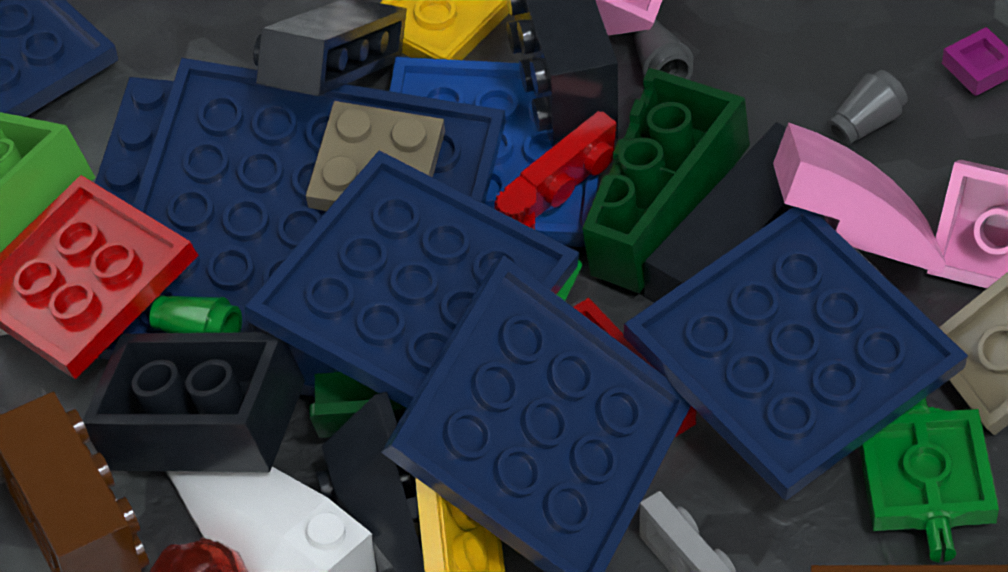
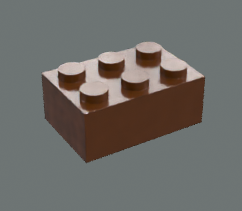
M53 391L1 414L0 468L8 492L50 571L142 572V568L150 565L145 549L136 534L141 531L137 517L126 497L116 499L111 490V487L115 486L111 471L100 452L92 455L86 444L90 442V438L77 410L73 409L65 412Z

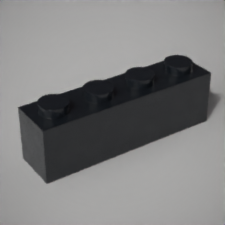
M338 0L263 27L253 50L254 64L258 66L256 84L320 96L395 63V58L402 56L407 8L367 0Z
M776 122L645 260V298L655 303L794 207L784 203L773 165L787 127Z

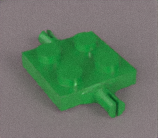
M925 397L859 446L873 531L925 530L930 560L940 563L941 552L944 562L951 561L956 556L951 528L963 525L995 524L997 522L999 507L979 409L947 411L928 407Z

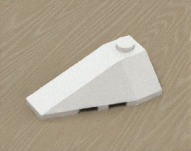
M274 467L271 468L270 472L166 471L194 525L199 528L208 544L220 572H377L372 533L329 498Z

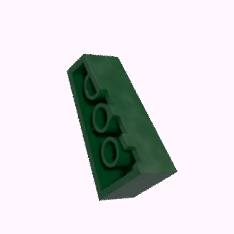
M648 67L643 79L644 90L640 100L635 99L630 111V124L624 139L619 138L613 152L614 163L609 175H604L582 228L590 275L638 293L644 288L645 260L728 174L750 146L745 97Z

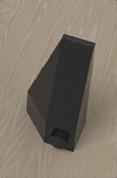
M383 392L374 395L322 445L326 470L316 472V478L320 494L329 498L372 533L377 572H425L417 496L414 497L410 474L381 453L397 426L388 394Z

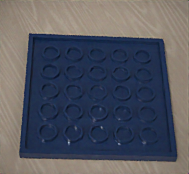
M181 58L133 207L189 240L199 255L160 295L169 297H225L231 305L237 306L241 310V332H266L246 321L245 306L326 212L324 210L308 208L306 194L334 101L444 119L445 134L433 178L483 204L486 202L506 123L505 110L347 84L323 95L315 96L256 84L258 70ZM153 302L121 334L163 333L153 329L150 325L149 316ZM120 335L97 358L110 360ZM288 344L305 379L300 394L315 397L314 374L339 371Z

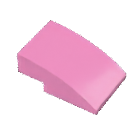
M788 122L773 162L785 204L824 215L825 221L854 248L941 274L943 273L946 262L928 220L913 200L890 177L846 146L817 132Z

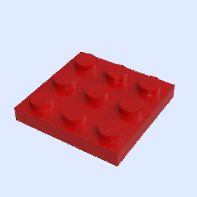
M80 175L0 253V329L73 379H76L199 255L189 240Z

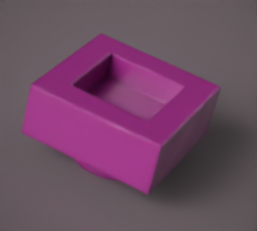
M985 27L944 48L942 64L969 91L977 96L1008 80V47Z

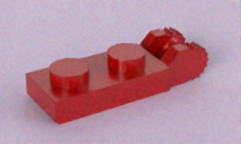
M603 111L596 112L524 169L519 177L504 188V192L500 191V195L496 196L494 209L535 230V218L550 206L558 207L570 197L575 186L590 174L598 175L608 167L613 159V152L615 150L616 122Z

